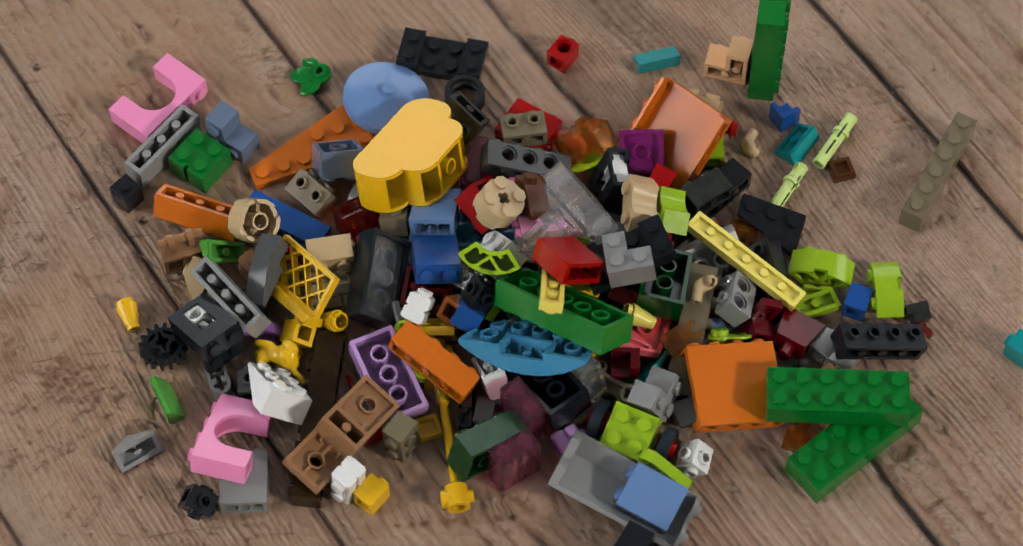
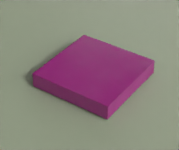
M664 129L619 130V147L629 149L631 160L627 165L628 174H651L657 163L665 166Z

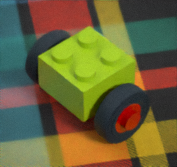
M601 398L595 408L590 411L587 418V436L595 440L601 437L600 443L637 461L644 448L652 449V447H655V452L659 453L667 461L675 456L678 449V429L667 426L658 439L656 437L663 420L619 401H616L613 408L611 401Z

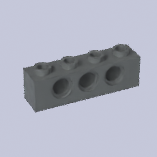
M488 139L481 148L480 172L506 178L524 175L525 173L537 175L562 174L563 182L568 183L571 179V156L563 155L561 152L543 151V149L537 147H524L518 143H504L499 139Z

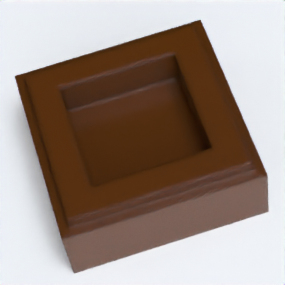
M849 156L828 161L827 166L834 183L855 179L856 173Z

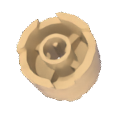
M497 176L495 179H491L474 198L473 206H475L477 220L483 226L492 230L495 228H507L523 211L526 199L525 192L504 176Z
M246 197L234 202L229 212L227 228L230 233L241 241L258 243L262 233L277 234L281 218L278 216L274 208L275 205L266 199Z

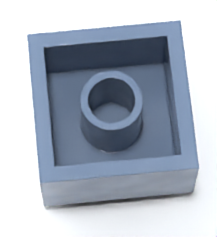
M355 139L312 142L313 169L321 179L327 182L336 181L337 178L343 177L354 180L353 161L363 150V147Z

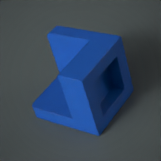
M773 102L770 104L769 119L780 132H783L799 123L801 109L798 106L792 109L787 103L779 107Z
M852 282L844 301L841 315L863 322L873 289Z
M461 297L458 308L450 318V323L467 333L479 327L485 318V313L469 308Z

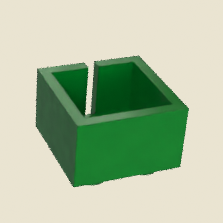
M197 128L168 157L171 172L186 182L189 179L190 185L204 194L233 164L230 149Z

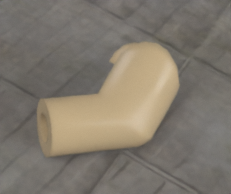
M749 128L741 141V148L751 158H756L760 153L754 142L758 136V131L754 128Z
M705 275L694 282L690 299L691 303H702L703 293L717 285L718 280L716 276Z

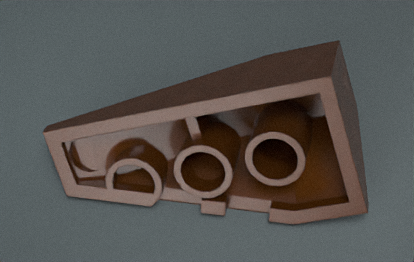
M534 173L515 175L514 183L526 195L525 206L522 212L530 220L552 219L560 212L569 214L573 208L583 210L600 205L601 200L591 190Z

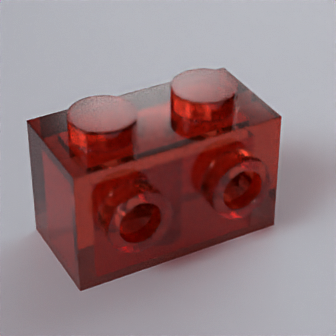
M359 196L332 208L336 229L341 234L350 233L351 238L362 231L380 225V213L364 208L360 203Z

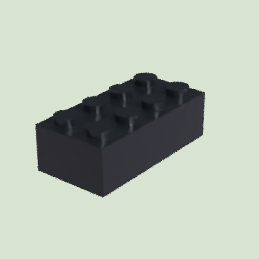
M504 370L509 384L554 431L592 406L588 389L571 371L552 376H531Z

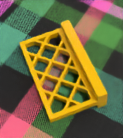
M284 234L282 238L287 244H290L291 254L286 255L285 253L280 262L283 271L271 295L305 325L321 328L324 322L321 315L340 279L290 235ZM303 255V265L298 267V256ZM291 259L292 269L287 271L286 261ZM315 266L316 276L311 278L310 268ZM304 270L305 280L299 282V272ZM292 274L293 285L288 286L287 276ZM328 277L331 281L327 288L324 289L323 279ZM317 281V292L312 293L311 283ZM305 285L306 296L301 297L300 287ZM318 297V305L314 309L313 298Z

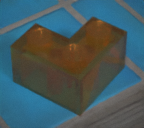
M586 116L577 119L575 125L562 130L558 134L559 136L553 140L558 152L571 156V164L574 165L591 152L603 155L607 147L612 148L619 143L608 120Z

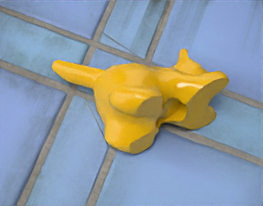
M268 340L254 341V344L259 347V349L254 351L257 364L258 362L266 364L275 363L288 370L302 386L305 385L304 376L297 370L304 353L297 344L289 340H283L278 346Z

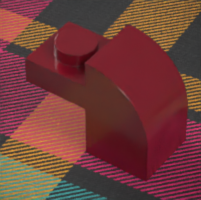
M762 297L757 304L753 303L751 317L741 323V333L751 334V338L743 340V343L751 342L755 339L771 341L775 337L772 320L784 309L782 301Z

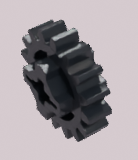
M166 322L160 328L157 324H154V330L147 328V336L141 335L142 342L138 343L139 354L143 358L145 365L151 363L153 370L160 366L161 371H164L165 366L172 370V364L174 363L180 366V358H187L185 351H189V346L174 334L171 327H167ZM161 343H163V345L166 347V351H164V348L161 346Z

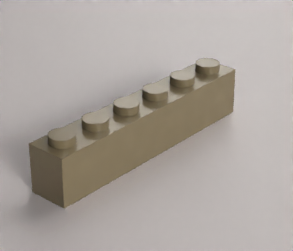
M960 112L956 113L902 208L899 224L919 233L974 134L977 120Z
M691 263L685 303L679 319L669 367L670 372L678 374L684 381L682 393L677 396L676 400L692 396L685 357H679V353L690 343L707 345L709 341L705 339L706 331L710 332L712 328L713 318H709L710 311H715L717 297L713 296L715 289H720L722 276H718L717 267ZM705 275L716 276L718 280L717 285L703 293L702 303H691L690 299L694 282Z

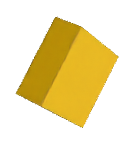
M436 413L414 419L418 422L421 443L443 437Z

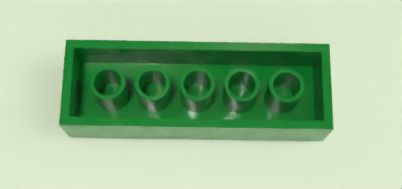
M759 0L747 99L773 101L774 93L779 92L791 0Z
M526 267L496 280L495 306L502 308L505 312L519 316L522 320L530 321L541 329H547L558 337L566 338L578 346L588 348L595 354H605L631 341L633 315L565 285L562 314H548L543 310H538L542 274Z
M767 367L765 378L766 422L907 426L911 415L909 372Z
M910 398L911 415L907 426L831 424L787 458L785 471L818 503L919 424L923 410Z

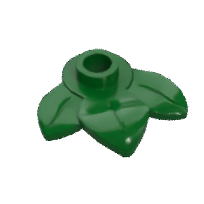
M307 58L302 61L303 67L295 69L290 75V80L301 84L300 95L306 96L315 93L320 85L329 82L331 79V69L326 64H320L315 58Z

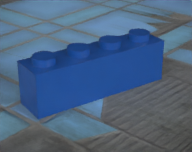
M256 189L249 197L266 199L275 205L274 208L278 216L281 218L280 228L276 235L281 237L284 234L290 235L305 249H307L305 242L307 239L332 236L330 226Z

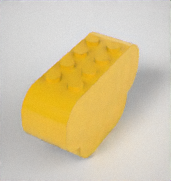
M429 98L416 99L405 104L353 161L360 203L364 208L379 213L396 212L405 208L408 204L427 206L436 203L449 191L468 167L462 125L458 121L451 119V109L446 103Z

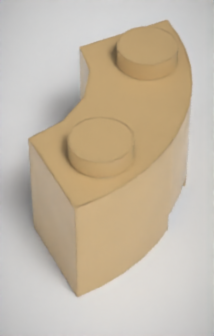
M628 174L626 181L623 182L621 187L623 203L620 221L621 224H624L626 232L638 228V222L658 214L657 195L659 186L653 178Z

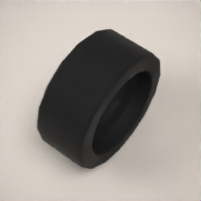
M462 74L448 81L444 90L445 102L456 90L470 88L477 93V98L472 103L481 111L485 105V88L477 77Z

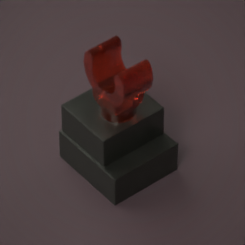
M927 300L906 305L903 318H909L911 324H921L923 332L930 339L932 331L925 324L932 318Z

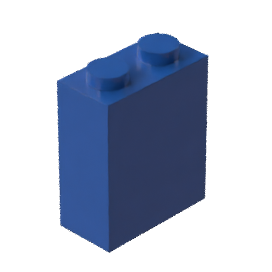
M456 235L411 236L410 256L415 284L461 283L462 262L457 254L459 253Z

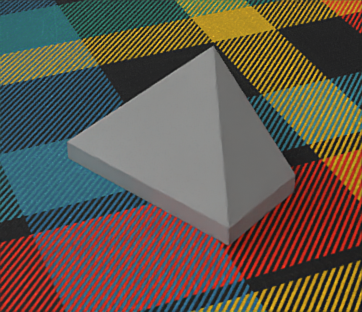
M148 430L125 436L111 453L120 471L124 473L163 451V448L154 431Z

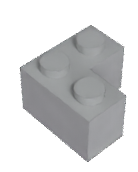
M624 231L601 235L611 288L657 280L650 246L628 250Z
M652 365L645 382L636 379L627 401L634 408L660 418L666 423L667 418L673 413L674 402L677 396L682 393L684 381L678 374Z

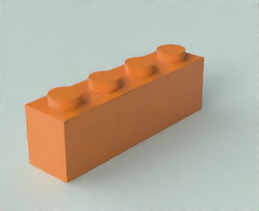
M166 183L155 193L153 216L180 224L186 228L196 229L201 227L204 234L217 236L226 241L235 242L237 239L227 228L229 212L233 205Z
M409 320L404 323L389 342V350L460 405L477 386L481 378L473 367L466 366L455 353L448 352L436 338H430L418 324H412Z

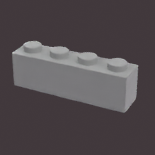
M182 104L124 162L126 174L144 188L169 163L168 157L195 128L201 130L199 115Z
M207 256L190 271L213 298L239 321L241 328L255 339L272 323L218 264Z

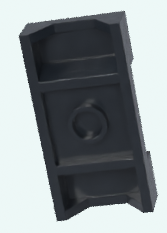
M405 27L396 58V65L406 67L419 76L449 81L455 76L466 74L477 77L481 81L485 57L489 53V42L468 38L467 43L436 38L426 36V31Z
M658 214L638 222V228L625 233L628 250L645 246L651 247L655 269L678 259L674 246ZM593 242L586 246L605 262L603 244L596 245ZM606 262L599 283H588L594 296L611 289Z

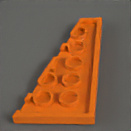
M342 104L249 168V173L256 190H260L292 179L300 168L306 171L310 169L315 171L312 162V142L355 139L364 149L376 134L356 125L347 115Z

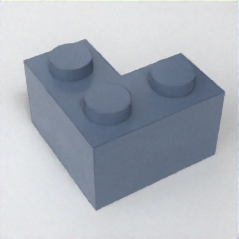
M220 101L206 116L205 122L208 136L230 149L233 160L237 159L244 164L260 146L258 134L241 124L239 111L225 102Z

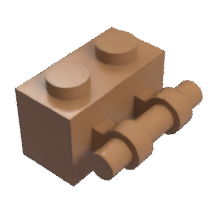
M201 227L196 229L188 228L185 229V232L173 236L168 234L163 239L157 240L166 274L184 269L186 263H190L193 256L201 259L204 258L199 245V240H204Z

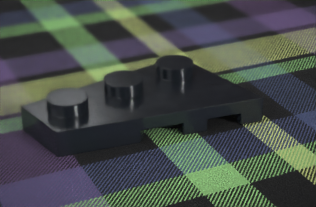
M745 193L741 197L736 214L739 219L755 231H760L765 236L779 241L781 248L790 257L792 256V251L797 249L806 215Z

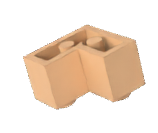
M733 35L730 47L710 43L704 63L703 76L745 85L751 65L754 40Z

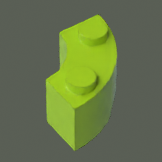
M659 186L657 213L666 232L687 236L690 213L687 212L685 204L686 191Z
M476 241L457 253L465 264L482 274L505 276L521 270L510 249L501 252L489 251Z
M805 246L803 249L792 251L788 273L801 284H819L838 290L851 286L855 263L843 253H834Z
M897 261L870 262V269L866 271L867 283H870L873 289V297L870 298V310L874 312L877 318L904 317V292L901 289L902 276Z

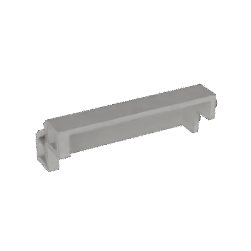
M576 430L548 485L624 526L631 520L654 532V542L661 546H683L689 536L686 530L692 517L696 519L702 509V506L699 505L701 496L688 490L668 530L663 532L614 505L617 499L613 497L620 485L624 487L628 478L624 477L631 464L635 466L637 462Z

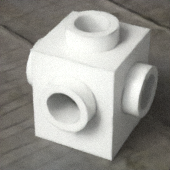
M699 438L681 442L675 467L689 478L707 475L714 449Z

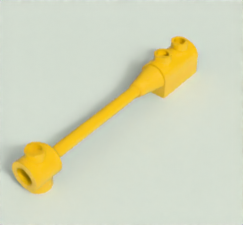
M436 338L443 348L448 352H452V345H447L446 340L443 338ZM428 381L424 383L425 391L434 390L437 404L440 407L446 456L448 459L454 442L449 412L450 396ZM448 465L450 483L444 487V490H440L442 509H447L449 513L454 514L466 512L471 508L470 503H475L473 488L468 489L466 483L460 482L457 475Z

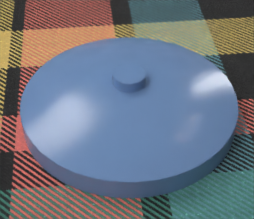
M374 62L356 69L348 77L343 90V105L347 115L356 125L374 134H378L408 102L429 98V92L425 83L415 72L391 62Z

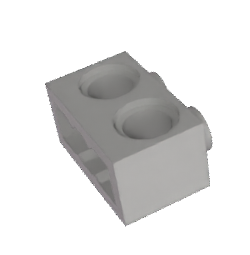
M738 270L730 275H726L721 280L715 313L734 328L751 317L757 285Z

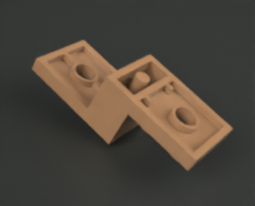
M366 374L321 418L315 429L283 460L282 464L317 495L331 481V473L338 466H341V462L347 456L354 457L363 448L368 439L399 409L400 405ZM362 402H369L373 410H365ZM315 457L319 459L321 466H313L310 463V458Z

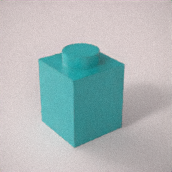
M1020 328L1015 334L1011 333L1005 339L1003 344L1006 346L1003 355L1023 369V330Z

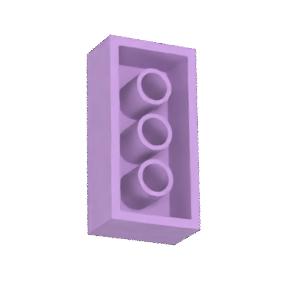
M392 325L349 341V354L360 378L367 374L400 405L398 410L410 418L416 419L428 414V402L411 366L388 349L390 340L396 334ZM398 410L389 418L390 420L394 417Z

